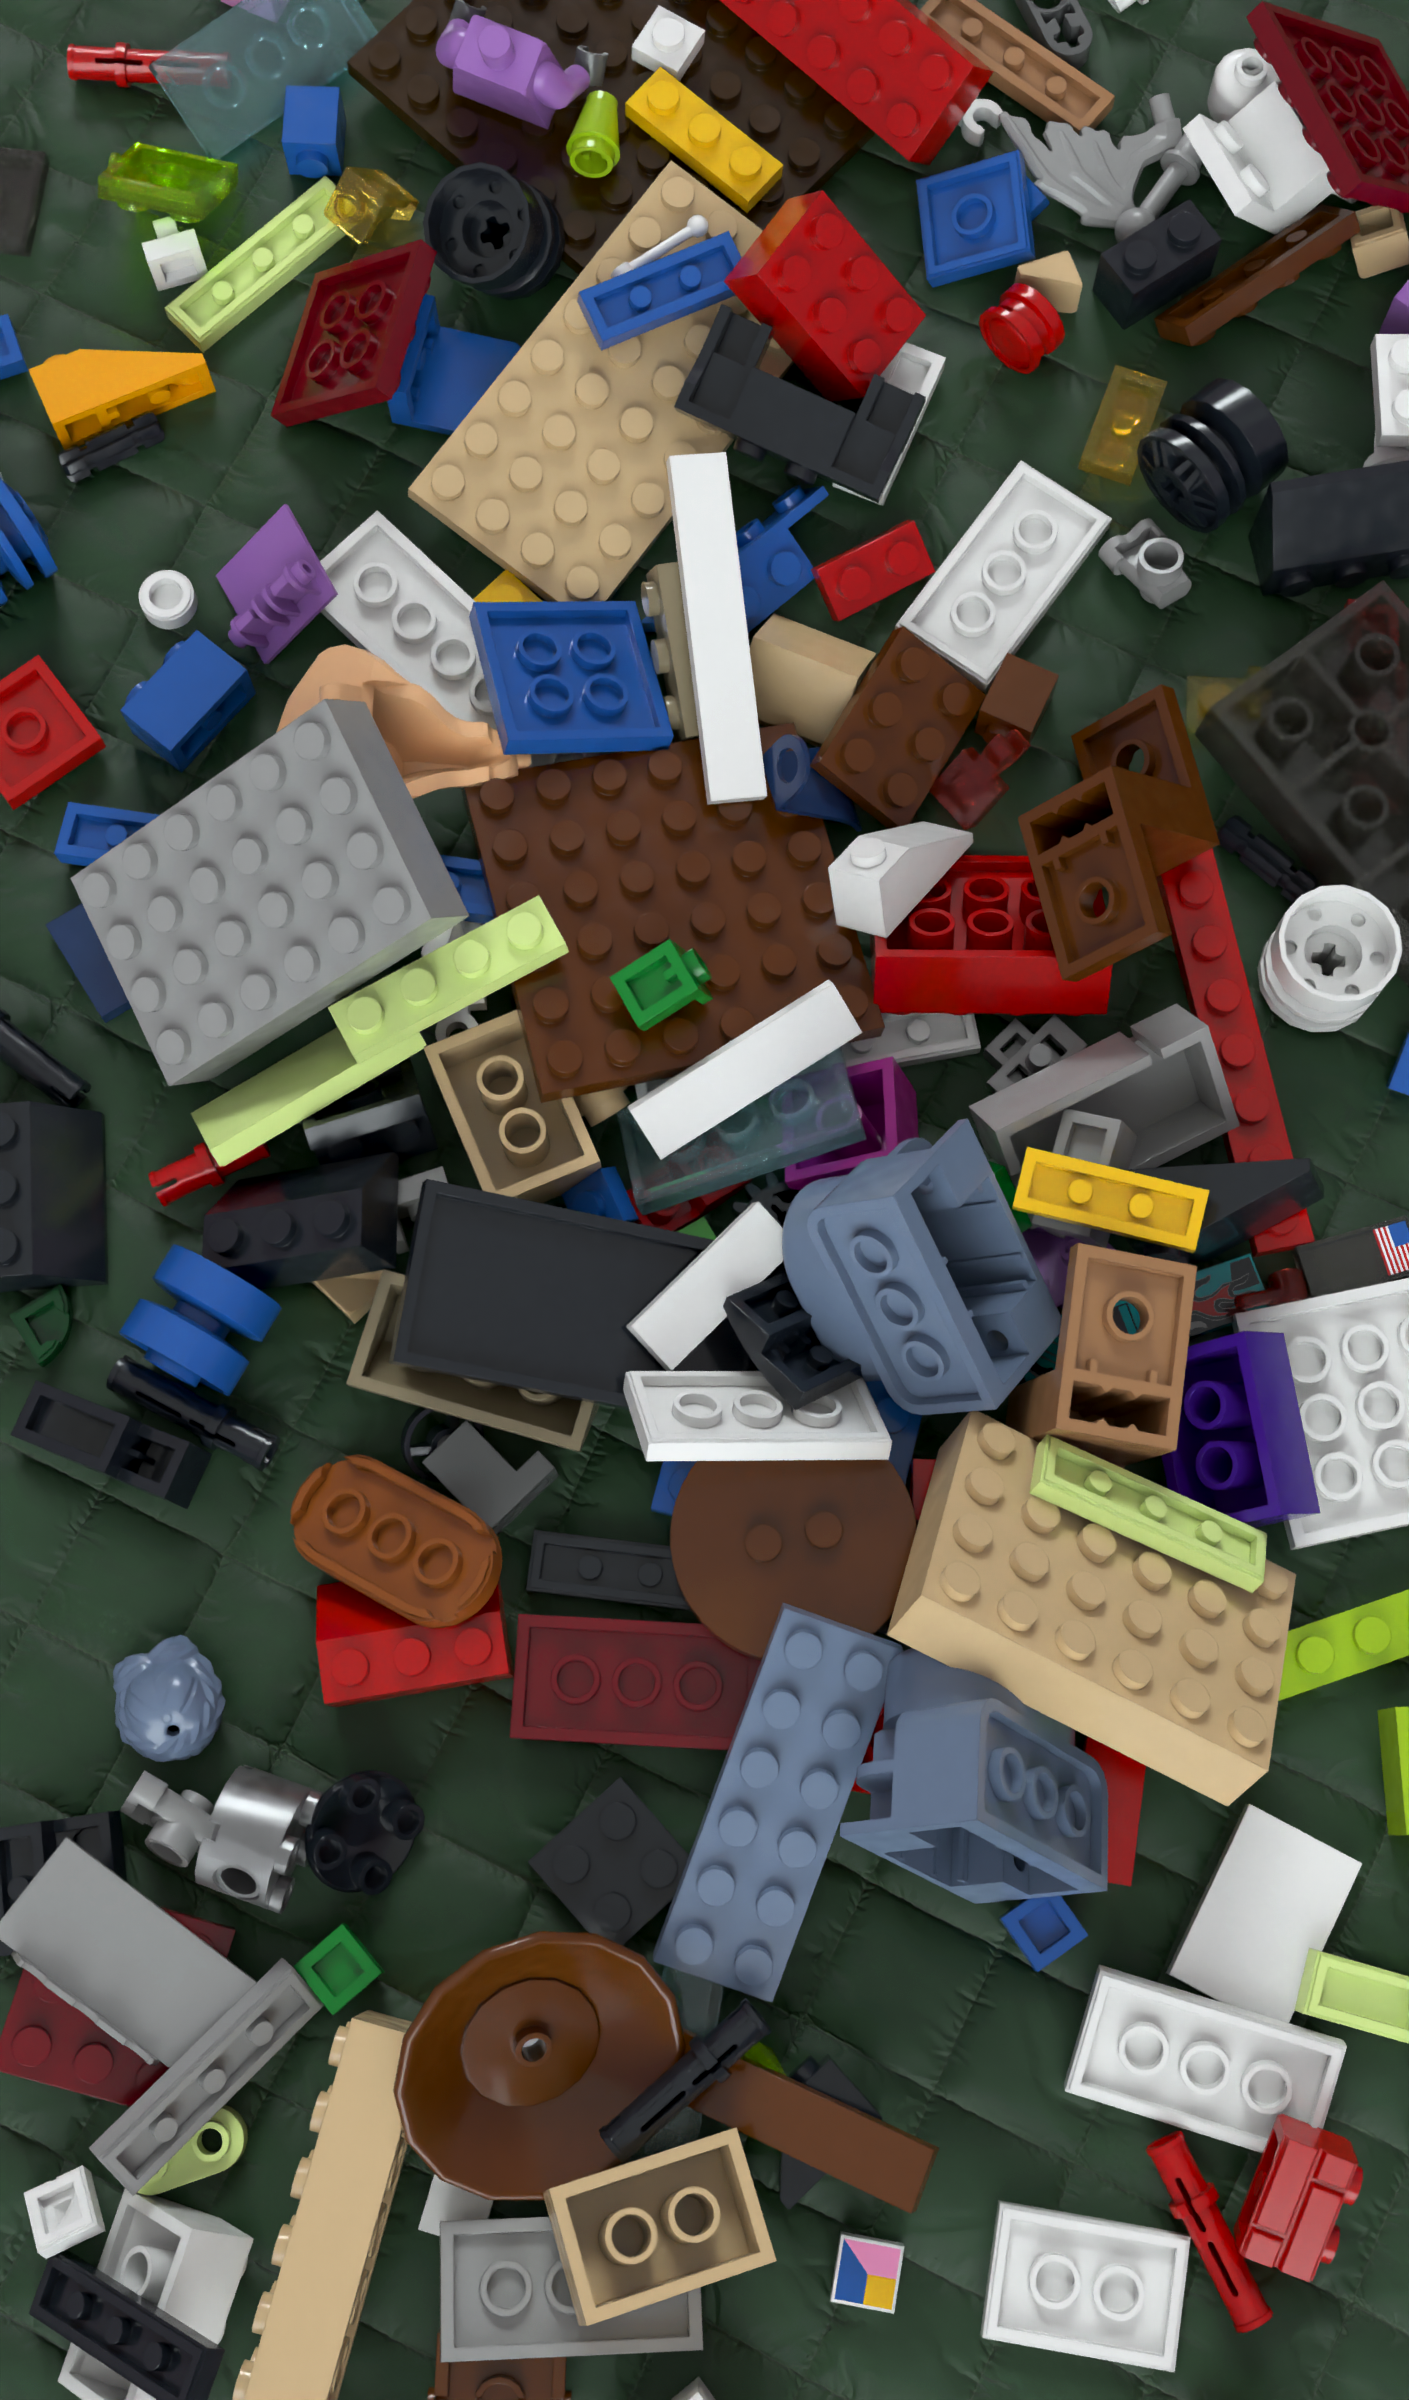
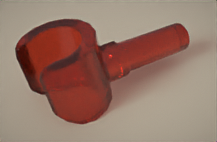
M1296 1268L1276 1271L1267 1278L1269 1288L1237 1295L1234 1298V1305L1238 1310L1262 1305L1275 1306L1304 1300L1307 1298V1290L1303 1272Z

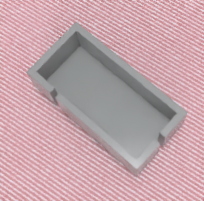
M1176 1003L1130 1026L1133 1034L1131 1038L1126 1037L1119 1031L968 1106L984 1150L992 1157L988 1161L1005 1166L1015 1189H1017L1027 1147L1052 1153L1065 1108L1122 1120L1138 1135L1129 1169L1156 1168L1240 1126L1208 1025ZM1027 1213L1032 1223L1034 1214ZM1032 1224L1033 1226H1031L1030 1229L1033 1230L1039 1226H1035L1034 1224Z

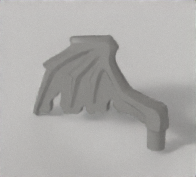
M1169 93L1158 94L1149 99L1155 125L1144 133L1134 136H1123L1117 145L1118 149L1111 142L1110 133L1105 130L1095 131L1093 128L1083 126L1078 135L1070 124L1049 121L1046 124L1043 133L1047 148L1039 139L1034 137L1031 132V126L1026 118L1010 116L1005 111L999 114V120L1015 148L1020 150L1026 166L1036 179L1034 185L1042 193L1064 204L1080 215L1082 225L1115 229L1119 216L1124 211L1136 207L1133 197L1143 168L1160 160L1167 150L1174 149L1182 138L1180 119L1175 118Z

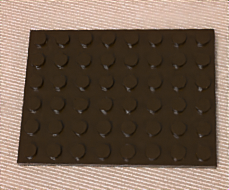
M413 0L347 61L348 72L352 78L454 167L458 168L459 166L478 162L498 166L538 188L550 198L563 220L565 247L561 260L578 275L671 160L756 226L764 230L788 199L817 192L875 135L873 130L720 0H464L466 4L476 8H481L482 5L485 6L487 11L484 18L545 42L564 71L569 66L574 65L577 46H588L591 53H608L602 86L589 85L567 107L556 109L548 129L453 92V69H449L439 62L436 56V46L449 22L455 0ZM658 5L705 30L704 45L679 82L783 164L782 177L748 213L625 115V102L655 73L632 60L631 54L633 43ZM593 91L608 92L618 102L620 159L612 167L609 174L600 178H590L576 172L570 164V158L566 151L567 142L586 102V97Z

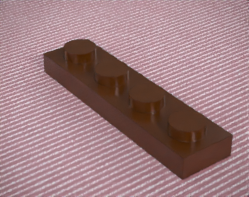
M1321 204L1156 316L1154 321L1160 338L1190 347L1209 341L1216 334V330L1234 317L1250 313L1257 307L1260 299L1275 289L1294 283L1300 277V272L1317 260L1331 257L1340 251L1342 243L1361 231L1356 212Z

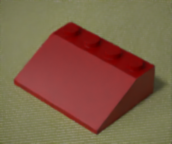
M962 855L887 938L870 934L873 1004L879 1005L881 1013H892L895 1015H907L910 1013H949L952 1015L985 1013L1014 1016L1025 1014H1066L1070 1016L1107 1014L1113 964L1078 982L1062 980L1028 856ZM1102 888L1098 891V895L1093 902L1094 913L1097 917L1106 911Z

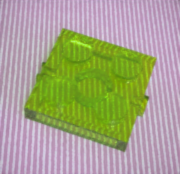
M135 142L121 156L117 152L111 153L108 168L98 176V198L115 201L118 207L127 211L141 212L152 209L169 213L170 218L178 222L195 223L204 220L238 185V164Z

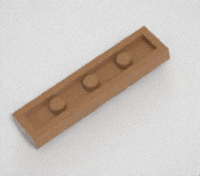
M928 0L920 9L994 71L988 80L990 84L1045 122L1068 123L1079 135L1083 126L1095 130L1112 110L1115 95L978 1Z

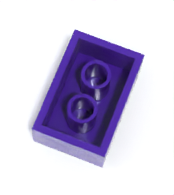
M1242 1331L1188 1346L1177 1449L1161 1456L1168 1489L1254 1528L1315 1515L1321 1512L1284 1333Z

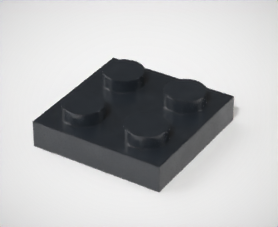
M619 1777L536 1853L528 1863L588 1933H597L623 1946L674 1898L689 1854L622 1777Z

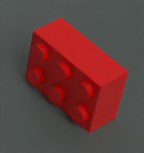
M823 190L788 199L724 280L725 284L761 325L763 322L773 327L774 335L772 338L825 399L830 402L863 398L874 374L880 376L926 317L922 309Z

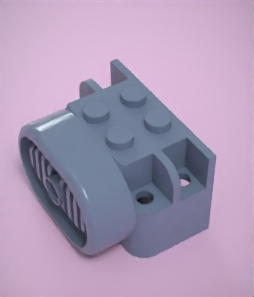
M968 1118L958 1120L933 1146L924 1138L906 1139L899 1143L887 1156L864 1160L847 1175L813 1181L799 1191L788 1208L782 1231L784 1266L789 1282L802 1308L812 1315L811 1326L821 1346L830 1350L833 1354V1359L840 1363L850 1359L860 1364L861 1374L865 1382L882 1381L893 1401L902 1409L912 1414L931 1415L997 1409L1060 1333V1313Z
M913 1648L896 1655L889 1662L887 1668L883 1730L874 1734L873 1762L864 1763L857 1767L856 1784L871 1793L870 1820L840 1823V1837L974 1904L1107 1891V1783L1100 1764L1092 1756L1075 1747L1076 1730L1023 1704L1008 1689L985 1676L968 1670L949 1667Z

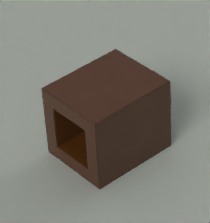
M1007 653L979 710L974 732L981 735L990 746L998 750H1015L1025 755L1052 701L1059 675Z

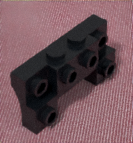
M721 304L702 350L686 378L674 408L676 411L727 434L730 438L736 440L733 450L748 458L763 463L767 454L787 463L783 472L803 483L813 486L816 478L828 483L831 481L879 503L900 454L903 453L926 402V396L917 392L914 395L885 382V378L874 374L859 410L855 415L854 412L760 370L759 367L774 335L773 327L763 322L762 325H759L735 314L732 308Z

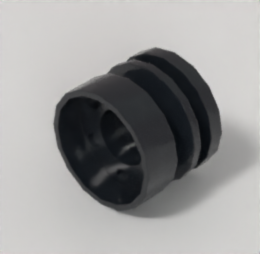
M482 162L459 166L441 179L428 199L423 220L425 243L437 251L434 260L435 265L452 279L471 286L489 296L511 301L530 297L545 287L559 268L565 247L563 220L554 202L538 188L517 178L507 170Z
M1217 378L1206 384L1182 405L1179 414L1175 413L1160 423L1158 428L1144 436L1140 440L1137 449L1141 473L1147 486L1159 503L1180 523L1191 530L1206 534L1218 529L1226 522L1229 515L1238 512L1243 507L1246 498L1259 494L1270 482L1279 477L1285 471L1289 461L1286 440L1279 424L1266 405L1249 389L1233 380Z

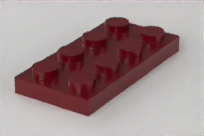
M518 1614L510 1738L728 1751L761 1661L740 1654L726 1646L699 1623Z

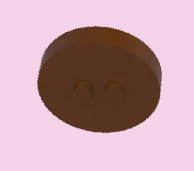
M889 1460L697 1461L685 1478L676 1498L670 1528V1548L678 1585L685 1601L700 1623L726 1646L740 1654L761 1661L782 1603L873 1635L876 1634L893 1614L917 1526L908 1491Z

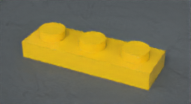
M661 66L625 102V115L746 213L782 177L783 164Z
M1027 1147L1012 1209L1193 1253L1196 1250L1210 1190Z

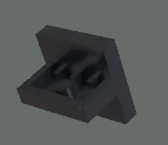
M410 1057L302 1120L311 1151L315 1150L320 1165L391 1152L398 1155L399 1161L438 1149Z

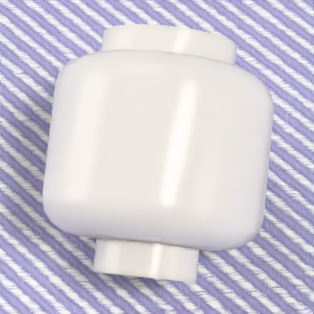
M1244 48L1234 50L1224 56L1215 68L1207 100L1210 116L1215 122L1229 121L1274 80L1277 82L1281 81L1273 66L1266 62L1256 49Z

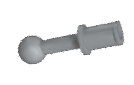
M1186 134L1183 135L1174 149L1167 150L1161 157L1160 164L1164 173L1140 207L1124 211L1117 219L1114 231L1117 243L1155 221L1181 185L1192 186L1199 179V169L1203 162Z

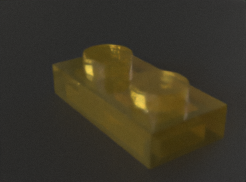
M1115 365L1081 456L1078 469L1130 486L1138 466L1137 449L1139 442L1152 428L1168 381Z

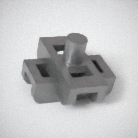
M1055 1014L1035 1034H1032L1015 1018L984 1049V1058L997 1070L987 1081L985 1087L992 1094L1026 1078L1017 1069L1018 1067L1026 1075L1031 1076L1085 1049L1087 1044ZM1049 1038L1065 1052L1063 1056L1046 1042ZM1014 1040L1015 1042L1003 1053L1001 1050Z

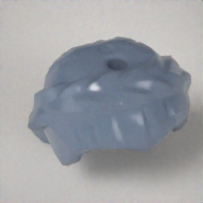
M178 1635L163 1639L149 1653L130 1655L115 1665L113 1670V1688L116 1692L115 1725L120 1730L122 1742L132 1746L143 1757L150 1758L156 1762L186 1760L191 1756L200 1754L210 1744L219 1729L226 1700L222 1695L221 1681L214 1674L211 1661L199 1653L197 1646L188 1637ZM176 1725L179 1729L172 1732L168 1730V1727Z

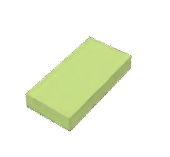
M1308 1949L1295 2011L1409 2044V1976L1316 1949Z

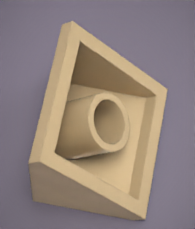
M773 614L753 636L750 645L759 724L769 727L794 722L797 735L804 742L821 747L876 659L877 653L780 615Z

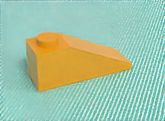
M78 349L68 354L54 355L46 359L43 364L28 369L64 450L76 444L81 446L85 444L84 440L122 422L125 423L126 427L132 425L131 418L146 411H152L156 416L216 392L202 353Z

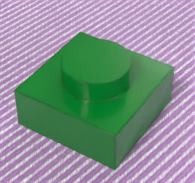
M346 1923L341 1924L294 1965L298 1973L332 2015L342 2010L385 1972Z

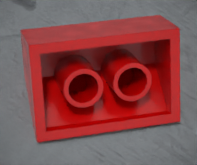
M500 1578L492 1596L476 1614L457 1625L445 1628H428L417 1625L342 1582L317 1586L316 1647L325 1705L340 1707L514 1677Z

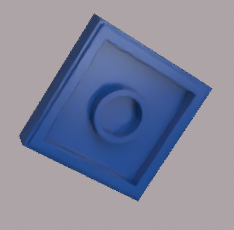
M1020 150L916 180L926 278L932 288L1036 259L1025 161Z

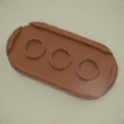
M365 1455L344 1456L346 1460L339 1461L334 1465L328 1462L314 1470L306 1478L293 1500L290 1523L294 1526L296 1540L294 1538L293 1540L298 1552L321 1571L411 1622L428 1628H445L457 1625L476 1614L492 1596L502 1569L501 1546L493 1529L474 1511L392 1467Z

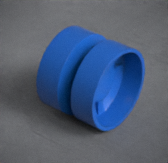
M173 1244L152 1279L162 1290L177 1301L173 1309H170L153 1301L139 1299L119 1334L145 1350L144 1359L177 1379L195 1388L200 1382L221 1394L230 1396L250 1362L240 1351L228 1343L225 1338L229 1332H232L249 1340L262 1342L282 1307L271 1297L230 1271L193 1251Z

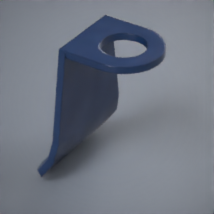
M787 734L780 737L763 754L764 772L777 811L838 821L852 826L857 832L862 831L853 800L810 767L812 760L821 747L807 748L806 743L801 737Z

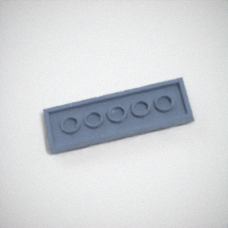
M782 1603L653 1952L654 1962L765 2001L773 2002L854 1785L857 1767L863 1761L885 1700L888 1664L896 1655L904 1651L901 1644Z

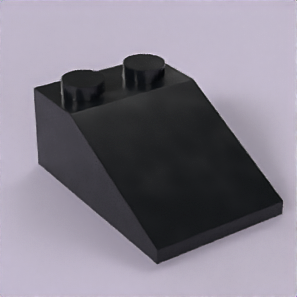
M1310 1158L1128 1169L1126 1171L1210 1191L1196 1250L1193 1253L1126 1237V1241L1139 1255L1185 1264L1208 1262L1325 1198L1324 1185Z

